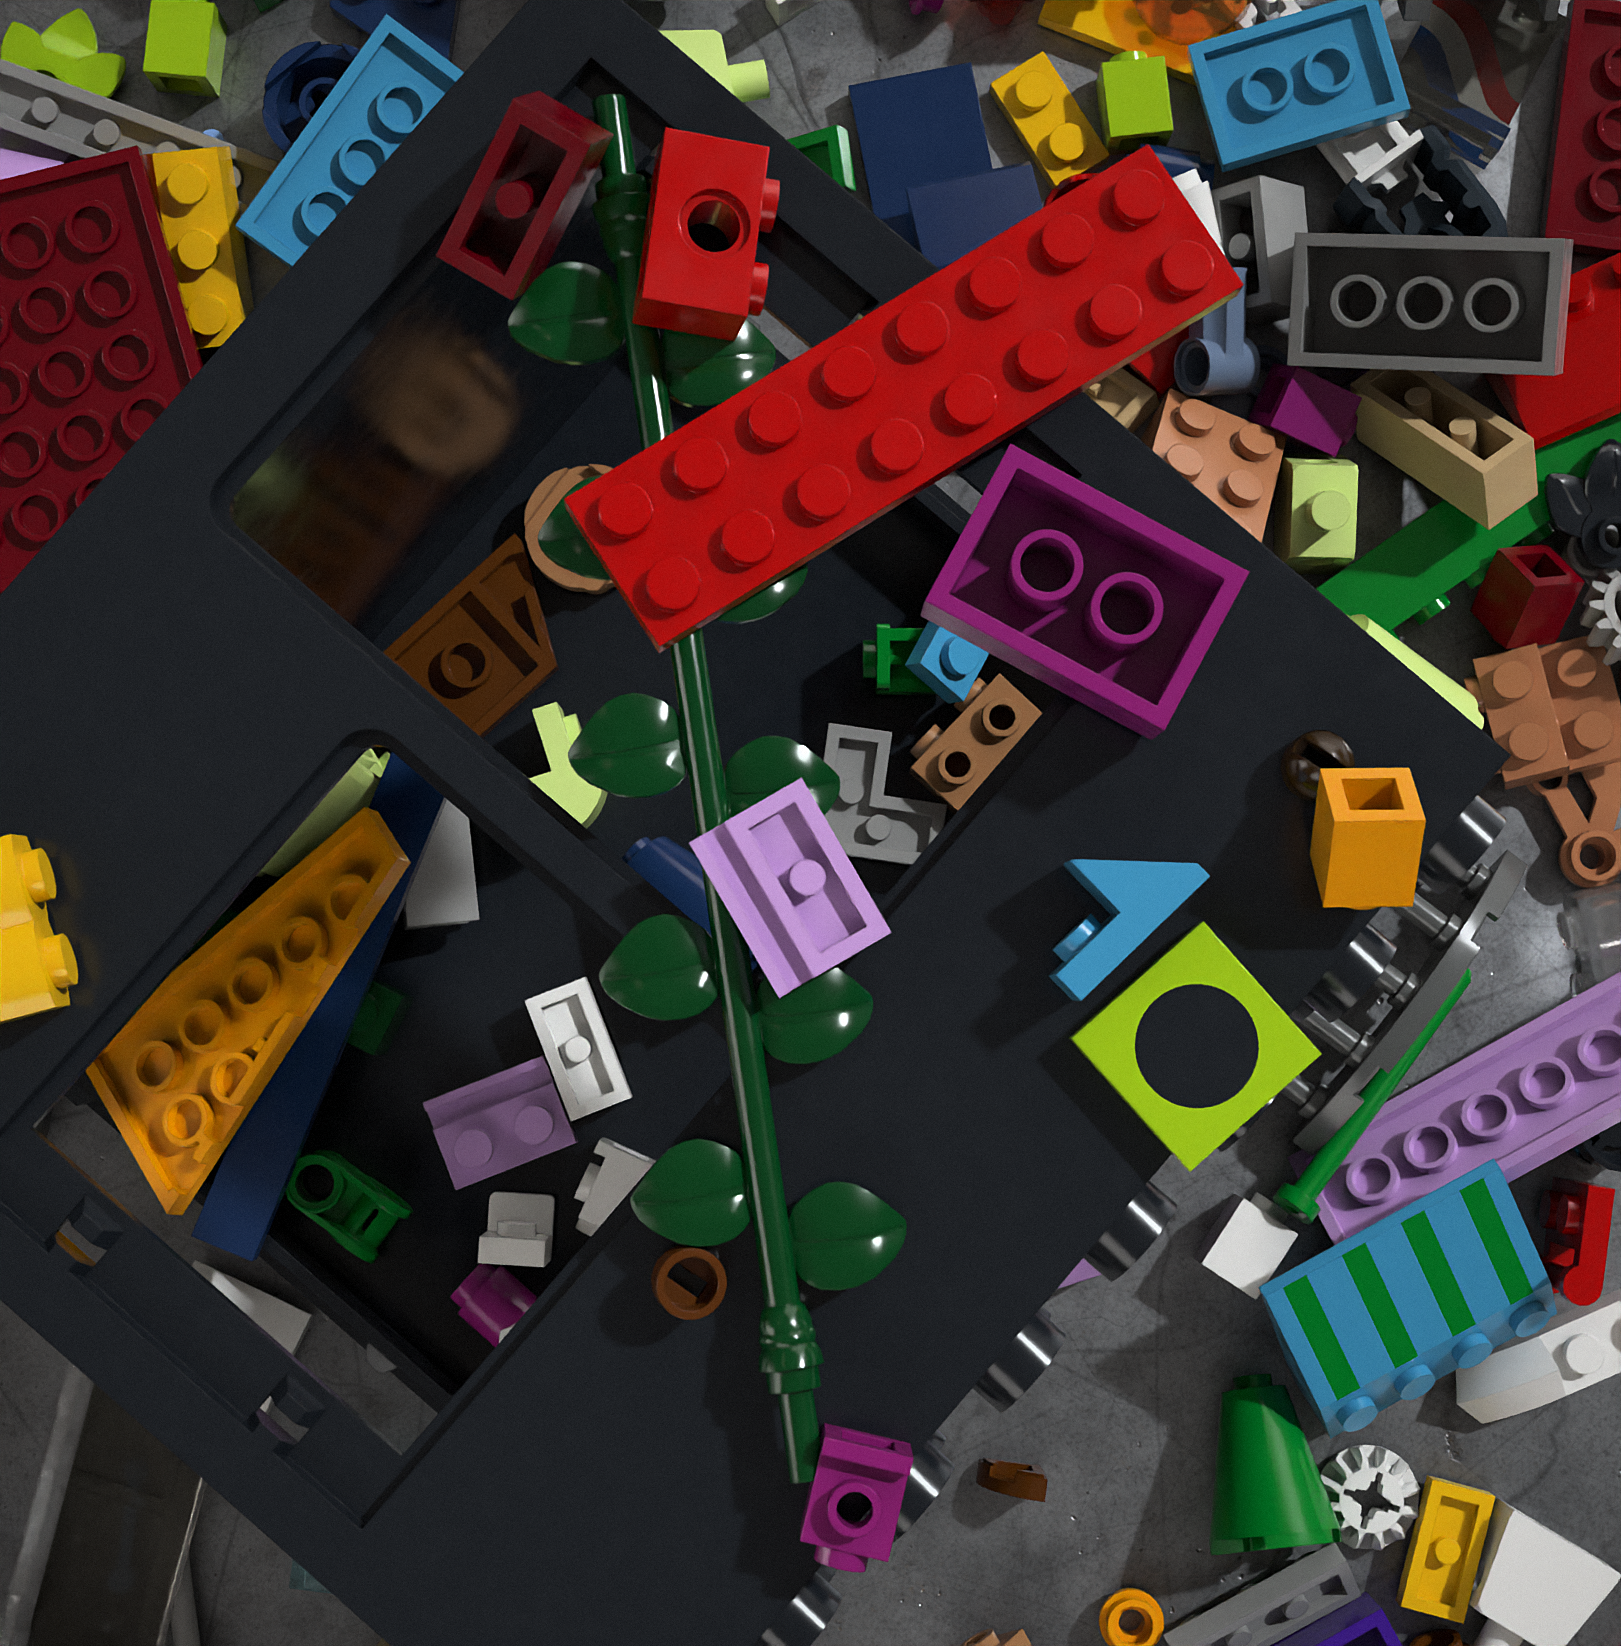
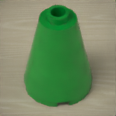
M1255 1374L1232 1378L1234 1390L1222 1392L1220 1401L1209 1535L1211 1556L1342 1542L1339 1523L1286 1385H1273L1271 1374Z

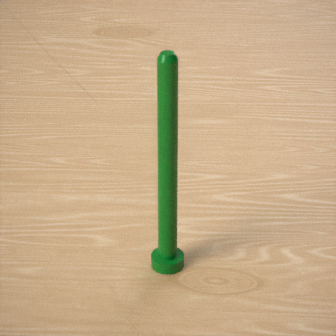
M1467 968L1439 1010L1389 1073L1380 1068L1363 1087L1358 1095L1364 1099V1103L1335 1135L1318 1150L1294 1185L1283 1183L1273 1199L1289 1215L1305 1224H1311L1321 1211L1315 1200L1471 983L1472 972L1469 968Z

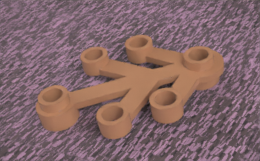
M1620 668V672H1619L1620 684H1621V668ZM1621 761L1580 771L1594 796L1588 820L1567 788L1569 774L1557 777L1556 784L1552 789L1542 787L1539 782L1527 784L1528 789L1534 795L1544 797L1565 836L1559 847L1558 862L1564 876L1576 886L1587 889L1604 887L1614 881L1621 872V827L1614 830L1621 808ZM1586 845L1595 848L1599 856L1598 863L1593 869L1586 868L1580 861V852Z

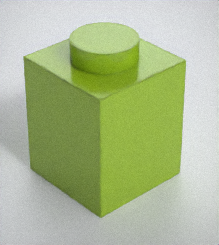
M151 0L143 72L158 92L220 97L228 25L215 3H210V0Z
M1127 51L1112 56L1109 62H1102L1095 87L1102 143L1110 156L1134 153L1137 151L1139 143L1167 146L1174 129L1165 56L1147 58V54L1143 51Z

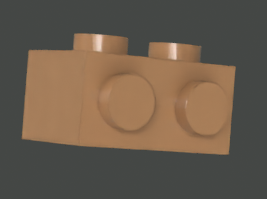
M1000 673L989 685L978 678L973 683L963 702H956L953 705L962 714L944 732L935 724L910 750V753L917 761L911 767L909 773L942 804H947V809L954 815L1042 714L1036 706Z

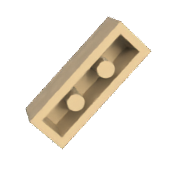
M1371 369L1350 384L1351 392L1362 397L1356 411L1358 416L1356 426L1358 440L1486 529L1490 530L1538 495L1534 438L1433 372Z

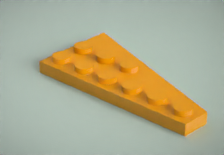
M363 807L171 972L85 1070L166 1214H184L411 863L378 811Z

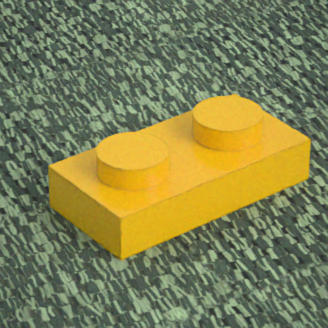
M1044 51L990 83L989 93L1051 189L1057 187L1060 181L1072 175L1091 173L1108 163L1109 152Z
M1429 1475L1426 1476L1418 1508L1419 1517L1415 1520L1395 1599L1400 1607L1464 1624L1496 1496L1485 1490Z

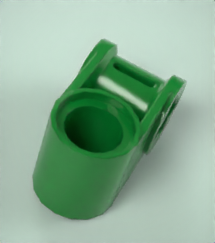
M319 1149L299 1158L285 1191L288 1200L295 1208L327 1230L349 1252L370 1264H374L380 1256L377 1248L400 1218L408 1219L413 1212L411 1206L394 1191L376 1179L368 1177L341 1155L331 1150ZM308 1165H321L332 1173L334 1189L330 1196L325 1198L315 1197L305 1189L303 1173ZM377 1209L379 1211L378 1215L368 1228L363 1231V1224L372 1212Z

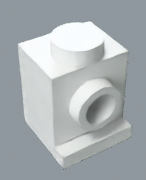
M601 1138L594 1153L605 1157V1160L601 1167L590 1162L579 1184L574 1198L584 1202V1206L579 1214V1220L575 1228L592 1236L656 1160L608 1138Z

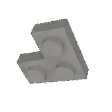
M829 723L823 761L840 778L838 797L828 813L824 815L847 857L911 866L944 828L947 804L884 796L892 732Z

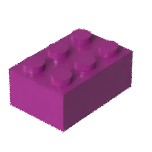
M1010 443L924 602L921 617L1152 740L1166 729L1244 584L1249 571Z

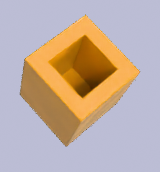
M1320 768L1310 857L1323 908L1347 907L1355 910H1370L1377 907H1413L1426 819L1410 768Z

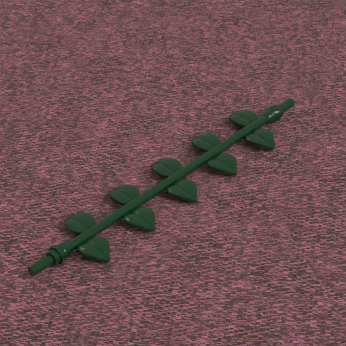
M606 94L596 97L591 102L594 123L614 134L600 161L602 179L595 184L597 201L593 203L591 208L595 220L600 225L599 234L603 240V247L610 261L615 264L618 287L611 276L590 264L576 261L558 263L547 268L529 286L509 317L508 329L513 340L526 351L554 363L571 366L591 365L607 360L621 349L626 340L641 450L643 451L674 432L669 397L678 404L692 409H712L770 374L775 364L776 350L772 342L747 319L735 341L666 329L660 340L659 328L632 324L650 194L647 191L645 177L636 174L626 99L620 94ZM594 476L575 484L562 497L540 529L538 543L545 556L559 567L585 578L611 580L564 506V498L600 477ZM806 562L714 620L725 624H743L760 620L775 613L792 599L804 584L808 572V563ZM702 627L670 646L680 716L670 705L650 695L639 693L620 695L607 701L592 716L568 752L570 765L578 776L590 785L619 797L631 799L652 798L668 793L680 784L688 772L697 838L801 777L823 815L828 813L837 799L840 790V778L830 766L805 746L790 738L781 736H762L747 743L735 752L723 769ZM702 867L711 935L696 922L681 916L669 914L652 916L638 923L622 939L601 968L599 980L608 996L619 1005L646 1018L663 1021L682 1020L702 1013L711 1006L720 992L744 1160L734 1150L714 1141L702 1139L684 1141L670 1148L657 1160L632 1193L630 1202L638 1219L650 1230L678 1244L694 1247L715 1246L733 1240L744 1231L752 1217L765 1304L759 1321L760 1336L758 1341L762 1350L759 1356L758 1372L766 1374L768 1394H778L790 1483L812 1482L815 1478L821 1450L813 1389L821 1386L819 1364L825 1361L821 1348L815 1341L816 1331L813 1328L812 1318L806 1306L800 1302L797 1277L808 1285L820 1290L840 1291L858 1287L874 1279L897 1256L905 1240L907 1224L903 1216L873 1193L856 1184L840 1181L827 1182L812 1189L799 1199L787 1214L764 1051L773 1058L787 1064H809L823 1061L841 1052L862 1033L873 1011V998L867 990L836 966L815 978L813 977L781 998L777 996L766 976L755 990L749 946Z

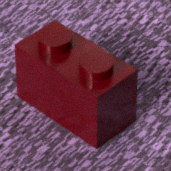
M539 90L513 98L436 257L510 300H514L524 294L533 281L545 271L614 134Z

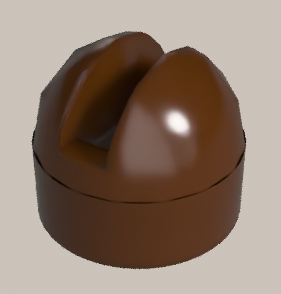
M681 1244L670 1248L658 1258L652 1272L651 1284L657 1301L670 1314L684 1320H696L709 1315L720 1305L726 1292L727 1279L722 1264L708 1250L703 1247ZM677 1262L686 1271L707 1282L698 1297L667 1276L670 1269Z

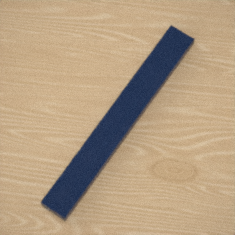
M391 752L369 808L378 811L411 863L231 1139L191 1234L196 1239L249 1261L256 1260L260 1254L447 802V799L393 752Z

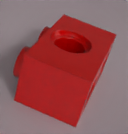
M665 127L654 159L632 324L735 341L748 315H761L768 284L769 265L755 262L759 231L771 233L780 193V181L766 178L770 147ZM699 223L711 224L725 234L730 248L721 252L706 251L694 243L689 235L688 228Z

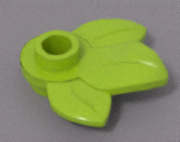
M80 8L57 19L41 36L32 28L14 21L9 25L1 44V59L110 98L121 85L126 72L127 62L124 57L113 53H98V42L94 27L88 15Z

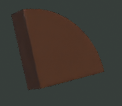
M983 1457V1460L979 1459L976 1483L981 1487L1012 1497L1045 1502L1048 1479L1040 1465Z

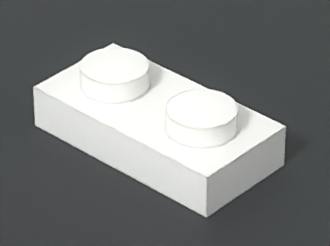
M587 977L524 1000L570 1121L633 1097Z

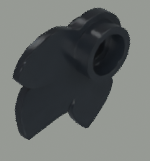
M1607 439L1593 455L1585 471L1584 479L1561 473L1548 474L1545 477L1544 494L1548 514L1554 526L1558 530L1576 537L1581 554L1590 564L1602 569H1613L1621 567V443L1615 439ZM1609 525L1615 526L1619 535L1618 544L1614 548L1609 546L1605 540V532Z

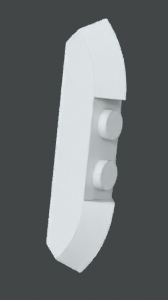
M1621 1288L1599 1297L1596 1302L1590 1305L1578 1306L1549 1319L1542 1329L1530 1336H1516L1494 1348L1483 1362L1474 1367L1456 1369V1404L1483 1424L1538 1408L1620 1373Z

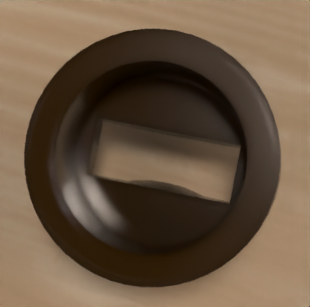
M1314 730L1297 737L1287 746L1281 759V774L1286 786L1294 795L1306 801L1316 802L1320 774L1319 767L1301 756L1308 745L1338 768H1355L1354 754L1348 743L1339 735L1326 730Z

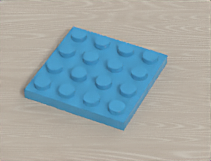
M386 14L236 223L235 228L291 268L464 72Z

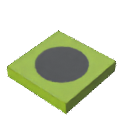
M1204 921L1198 922L1069 1037L1178 1162L1189 1172L1322 1054Z

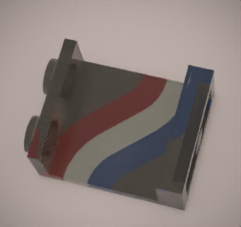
M1433 0L1429 21L1421 22L1398 65L1411 110L1407 118L1397 121L1402 127L1413 133L1421 128L1435 125L1449 142L1450 152L1485 169L1500 151L1511 130L1508 125L1550 46L1564 30L1569 18L1558 13L1557 21H1544L1539 10V3L1536 0Z

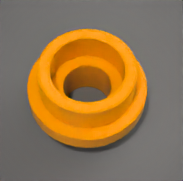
M1123 1588L1112 1593L1104 1601L1099 1612L1098 1624L1102 1637L1109 1646H1155L1163 1633L1164 1617L1159 1604L1149 1593L1137 1588ZM1127 1610H1136L1142 1614L1141 1624L1131 1631L1122 1629L1119 1626V1618L1122 1613Z

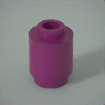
M480 1263L454 1291L450 1299L461 1308L457 1314L493 1347H496L499 1344L500 1331L517 1323L538 1297L503 1265L496 1269L492 1264Z

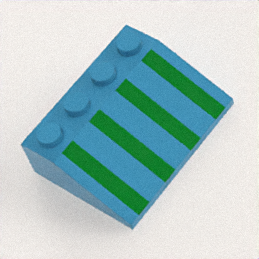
M1494 1158L1258 1287L1292 1378L1330 1439L1344 1431L1354 1432L1366 1427L1376 1418L1378 1412L1402 1399L1413 1400L1422 1396L1432 1388L1436 1380L1458 1368L1467 1369L1480 1364L1491 1354L1494 1348L1516 1336L1527 1337L1538 1332L1547 1324L1550 1317L1557 1314L1549 1277L1503 1172Z

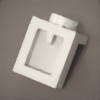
M499 1191L492 1193L489 1199L488 1228L479 1237L478 1263L545 1267L551 1261L555 1198L547 1194Z

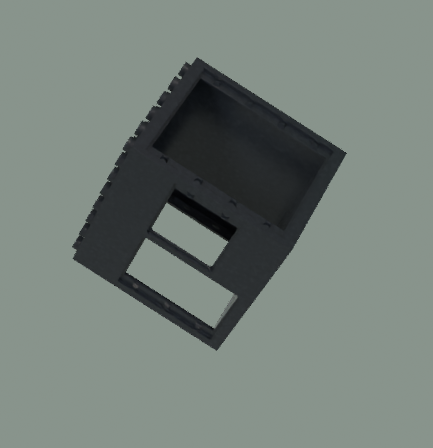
M528 0L0 595V837L9 834L27 836L32 850L42 848L45 851L56 883V898L46 901L48 921L54 935L64 933L67 936L78 968V983L68 987L70 1006L0 1024V1300L390 1646H811L833 1617L842 1601L843 1595L829 1583L837 1569L815 1561L813 1557L816 1545L800 1541V1525L810 1482L790 1483L778 1394H768L766 1374L758 1372L759 1356L762 1350L758 1341L760 1336L759 1321L765 1304L752 1217L744 1231L733 1240L715 1246L703 1247L722 1264L726 1273L727 1287L720 1305L709 1315L696 1320H684L670 1314L657 1301L652 1290L651 1277L658 1258L670 1248L681 1244L650 1230L638 1219L632 1209L630 1197L648 1171L592 1236L575 1228L584 1202L574 1197L590 1162L601 1167L605 1160V1157L594 1153L598 1141L603 1137L656 1160V1162L670 1148L693 1139L714 1141L727 1146L737 1152L744 1160L720 992L711 1006L702 1013L682 1020L663 1021L646 1018L619 1005L608 996L599 980V972L622 939L638 923L652 916L662 914L681 916L693 921L622 860L628 849L644 837L654 840L665 836L695 854L689 845V842L697 838L688 772L678 786L668 793L652 798L631 799L607 793L601 812L587 829L529 779L551 771L532 712L533 709L557 702L563 709L565 717L572 714L577 715L581 729H583L592 716L607 701L620 695L639 693L664 701L680 716L670 647L658 653L616 586L602 594H589L587 592L570 591L550 581L532 560L525 539L524 518L527 503L536 487L547 476L566 467L568 469L578 466L589 467L588 464L605 465L614 469L642 452L626 340L625 344L616 354L607 360L591 365L571 366L554 363L532 354L513 340L508 329L509 317L523 294L514 300H510L436 257V254L513 98L539 90L594 122L591 103L593 99L606 94L623 95L626 99L636 174L645 177L648 194H650L654 159L665 127L770 147L766 178L780 181V193L771 233L759 231L755 262L769 265L768 284L763 309L810 349L851 325L860 314L864 317L940 271V269L623 0ZM599 163L546 269L558 263L568 261L587 263L611 276L618 287L615 264L610 261L603 247V240L599 234L600 225L595 220L591 208L593 203L597 201L595 184L602 179ZM699 223L688 228L689 235L694 243L706 251L721 252L730 248L725 234L711 224ZM748 316L746 319L760 331V326ZM659 328L660 340L663 336L665 329ZM776 348V360L771 373L790 362ZM1083 391L954 472L983 495L1011 443L1249 571V574L1166 729L1152 740L989 653L975 681L980 678L989 685L1000 673L1036 706L1042 714L955 815L946 809L944 828L911 866L848 857L892 932L835 965L871 994L873 998V1011L870 1020L862 1033L846 1048L823 1061L809 1064H787L773 1058L764 1051L787 1214L794 1204L812 1189L827 1182L840 1181L856 1184L873 1193L906 1220V1236L901 1249L892 1262L874 1279L858 1287L835 1291L820 1290L808 1285L797 1277L800 1302L806 1306L812 1318L813 1328L816 1331L815 1341L821 1348L825 1361L819 1364L821 1386L813 1389L820 1439L824 1423L911 1444L913 1463L910 1476L907 1478L893 1542L899 1539L919 1519L937 1497L952 1474L955 1464L940 1452L946 1441V1436L938 1428L970 1390H975L1000 1413L1004 1412L1032 1386L1059 1351L1065 1340L1066 1333L1050 1320L1051 1313L1043 1305L1082 1259H1085L1110 1282L1115 1281L1146 1252L1163 1231L1176 1210L1177 1204L1150 1181L1153 1175L1170 1157L1171 1152L1069 1037L1201 921L1206 923L1288 1016L1292 1014L1299 1021L1304 1020L1314 1011L1329 1023L1337 1020L1372 986L1397 950L1395 944L1369 923L1382 907L1370 910H1355L1347 907L1323 908L1310 857L1316 802L1306 801L1297 797L1286 786L1281 774V759L1287 746L1294 739L1307 732L1326 730L1339 735L1348 743L1354 754L1355 768H1410L1426 819L1415 892L1424 883L1438 895L1448 890L1485 853L1506 822V818L1478 794L1511 754ZM669 397L674 431L711 410L692 409L678 404ZM935 483L807 562L808 572L804 584L797 594L775 613L760 620L743 624H725L712 620L702 627L723 769L735 752L747 743L762 736L790 738L824 760L829 723L892 732L884 796L942 804L909 773L911 767L917 761L910 753V750L935 724L945 732L962 713L953 706L955 703L948 704L939 695H875V678H863V640H875L877 624H890V628L926 627L929 620L921 617L924 602L971 517L970 513ZM515 533L525 547L559 670L482 739L385 655L383 651ZM1309 745L1301 754L1302 757L1319 768H1338ZM370 748L378 759L386 751L390 754L393 752L469 818L479 920L469 921V923L404 930L401 910L374 977L413 996L414 999L386 1055L373 1056L346 1043L299 1157L301 1158L319 1149L331 1150L341 1155L368 1177L376 1179L394 1191L411 1206L413 1212L408 1219L400 1218L377 1248L380 1256L374 1264H370L349 1252L327 1230L295 1208L288 1200L285 1192L259 1257L366 1350L365 1361L379 1373L390 1371L438 1413L405 1453L35 1128L57 1102L65 1096L76 1106L88 1105L120 1133L85 1070L230 905L241 911L245 910L285 875L274 877L266 873L263 877L256 876L363 753ZM1071 859L1198 863L1210 877L1082 1001H1072L1048 976L1063 962L1053 951V948L1090 913L1101 924L1110 916L1105 908L1064 867L1063 864ZM758 966L752 971L755 990L766 976ZM587 977L633 1097L571 1121L578 1139L577 1143L455 1190L423 1102L545 1055L524 1000ZM1277 1095L1216 1149L1222 1152L1232 1146L1259 1119ZM228 1146L193 1198L202 1207ZM311 1164L306 1167L303 1173V1184L309 1194L319 1198L330 1196L334 1189L332 1173L326 1167L317 1164ZM499 1191L552 1195L555 1198L551 1261L545 1267L503 1265L533 1292L538 1299L500 1343L493 1347L457 1314L461 1308L450 1299V1296L480 1264L478 1263L479 1237L488 1228L489 1199L492 1193ZM377 1209L372 1212L363 1224V1231L368 1228L378 1215L379 1211ZM68 1220L71 1226L91 1244L107 1250L97 1263L59 1231ZM678 1262L670 1269L667 1275L697 1297L707 1284L698 1276L686 1271ZM492 1264L496 1269L500 1266L498 1264ZM270 1396L275 1406L291 1421L309 1429L299 1442L260 1409ZM859 1492L845 1494L837 1504V1511L840 1516L845 1520L853 1522L865 1519L872 1508L869 1498Z

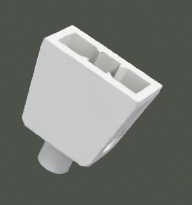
M1497 1498L1493 1505L1469 1604L1474 1609L1487 1616L1488 1619L1472 1646H1520L1524 1639L1535 1646H1566L1621 1578V1574L1599 1558Z

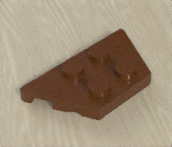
M515 533L383 651L385 655L482 739L559 670L525 547Z

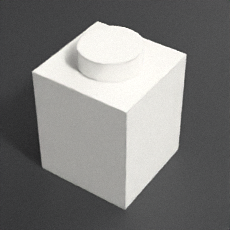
M1256 1192L1249 1202L1245 1198L1233 1194L1192 1258L1256 1300L1260 1295L1258 1287L1269 1281L1298 1234L1283 1224L1289 1214L1263 1195Z

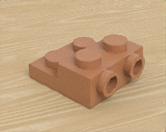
M1589 635L1540 648L1535 643L1473 659L1475 675L1463 678L1466 690L1476 698L1481 706L1478 707V711L1480 713L1485 712L1491 734L1489 737L1511 754L1496 772V774L1501 773L1505 790L1621 761V704L1611 667L1610 665L1606 666L1602 662L1606 655V649L1604 646H1588L1586 640Z

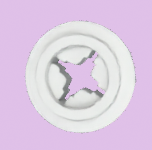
M1376 1445L1349 1447L1336 1454L1326 1464L1320 1474L1341 1529L1342 1542L1353 1549L1361 1548L1382 1551L1386 1545L1396 1540L1405 1539L1406 1532L1413 1520L1419 1517L1418 1502L1421 1488L1409 1465L1397 1454L1386 1448ZM1376 1478L1378 1481L1377 1492L1392 1504V1507H1372L1368 1516H1364L1363 1519L1360 1516L1361 1505L1348 1493H1345L1344 1490L1345 1488L1354 1492L1356 1489L1367 1490L1371 1481L1374 1482Z

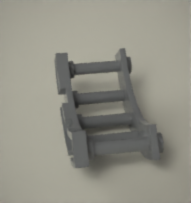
M1506 850L1489 868L1483 863L1477 866L1473 865L1456 882L1460 886L1458 894L1464 897L1456 914L1452 912L1448 916L1444 915L1416 893L1414 895L1413 907H1391L1429 935L1428 943L1434 947V950L1417 975L1411 971L1404 975L1389 963L1373 983L1389 995L1387 1003L1392 1006V1009L1372 1034L1365 1030L1358 1034L1340 1019L1329 1023L1316 1011L1304 1020L1299 1021L1343 1054L1341 1062L1345 1066L1327 1086L1321 1081L1314 1085L1299 1074L1280 1091L1299 1105L1296 1112L1303 1116L1292 1142L1313 1157L1364 1103V1099L1357 1094L1381 1068L1389 1073L1439 1010L1481 948L1472 941L1486 917H1489L1494 922L1501 917L1528 866L1526 863Z

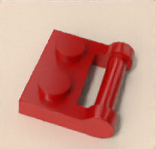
M1553 1176L1551 1190L1546 1189L1540 1202L1539 1222L1542 1228H1546L1544 1251L1539 1257L1551 1282L1553 1293L1560 1292L1561 1296L1567 1301L1579 1306H1587L1596 1302L1603 1289L1615 1189L1585 1181Z

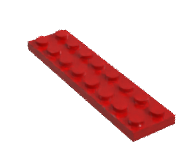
M1147 144L564 498V506L658 653H661L1238 295L1244 284L1151 146Z

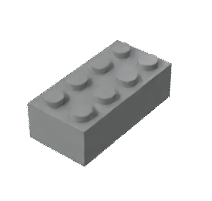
M1295 232L1287 365L1543 376L1563 374L1574 240L1565 238Z

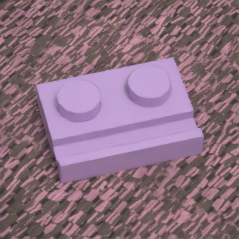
M802 777L689 842L779 998L892 933Z
M545 1055L423 1102L455 1190L578 1142Z

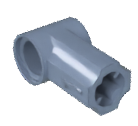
M1232 267L1244 284L1238 295L1189 325V338L1185 339L1177 349L1173 365L1174 377L1179 389L1186 395H1243L1249 393L1256 385L1261 365L1256 345L1246 338L1247 268Z

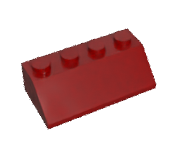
M1621 252L1571 274L1563 374L1543 376L1482 373L1516 426L1534 438L1535 450L1621 413Z

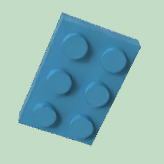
M1336 0L1188 45L1187 56L1222 173L1407 118L1411 110L1378 0Z

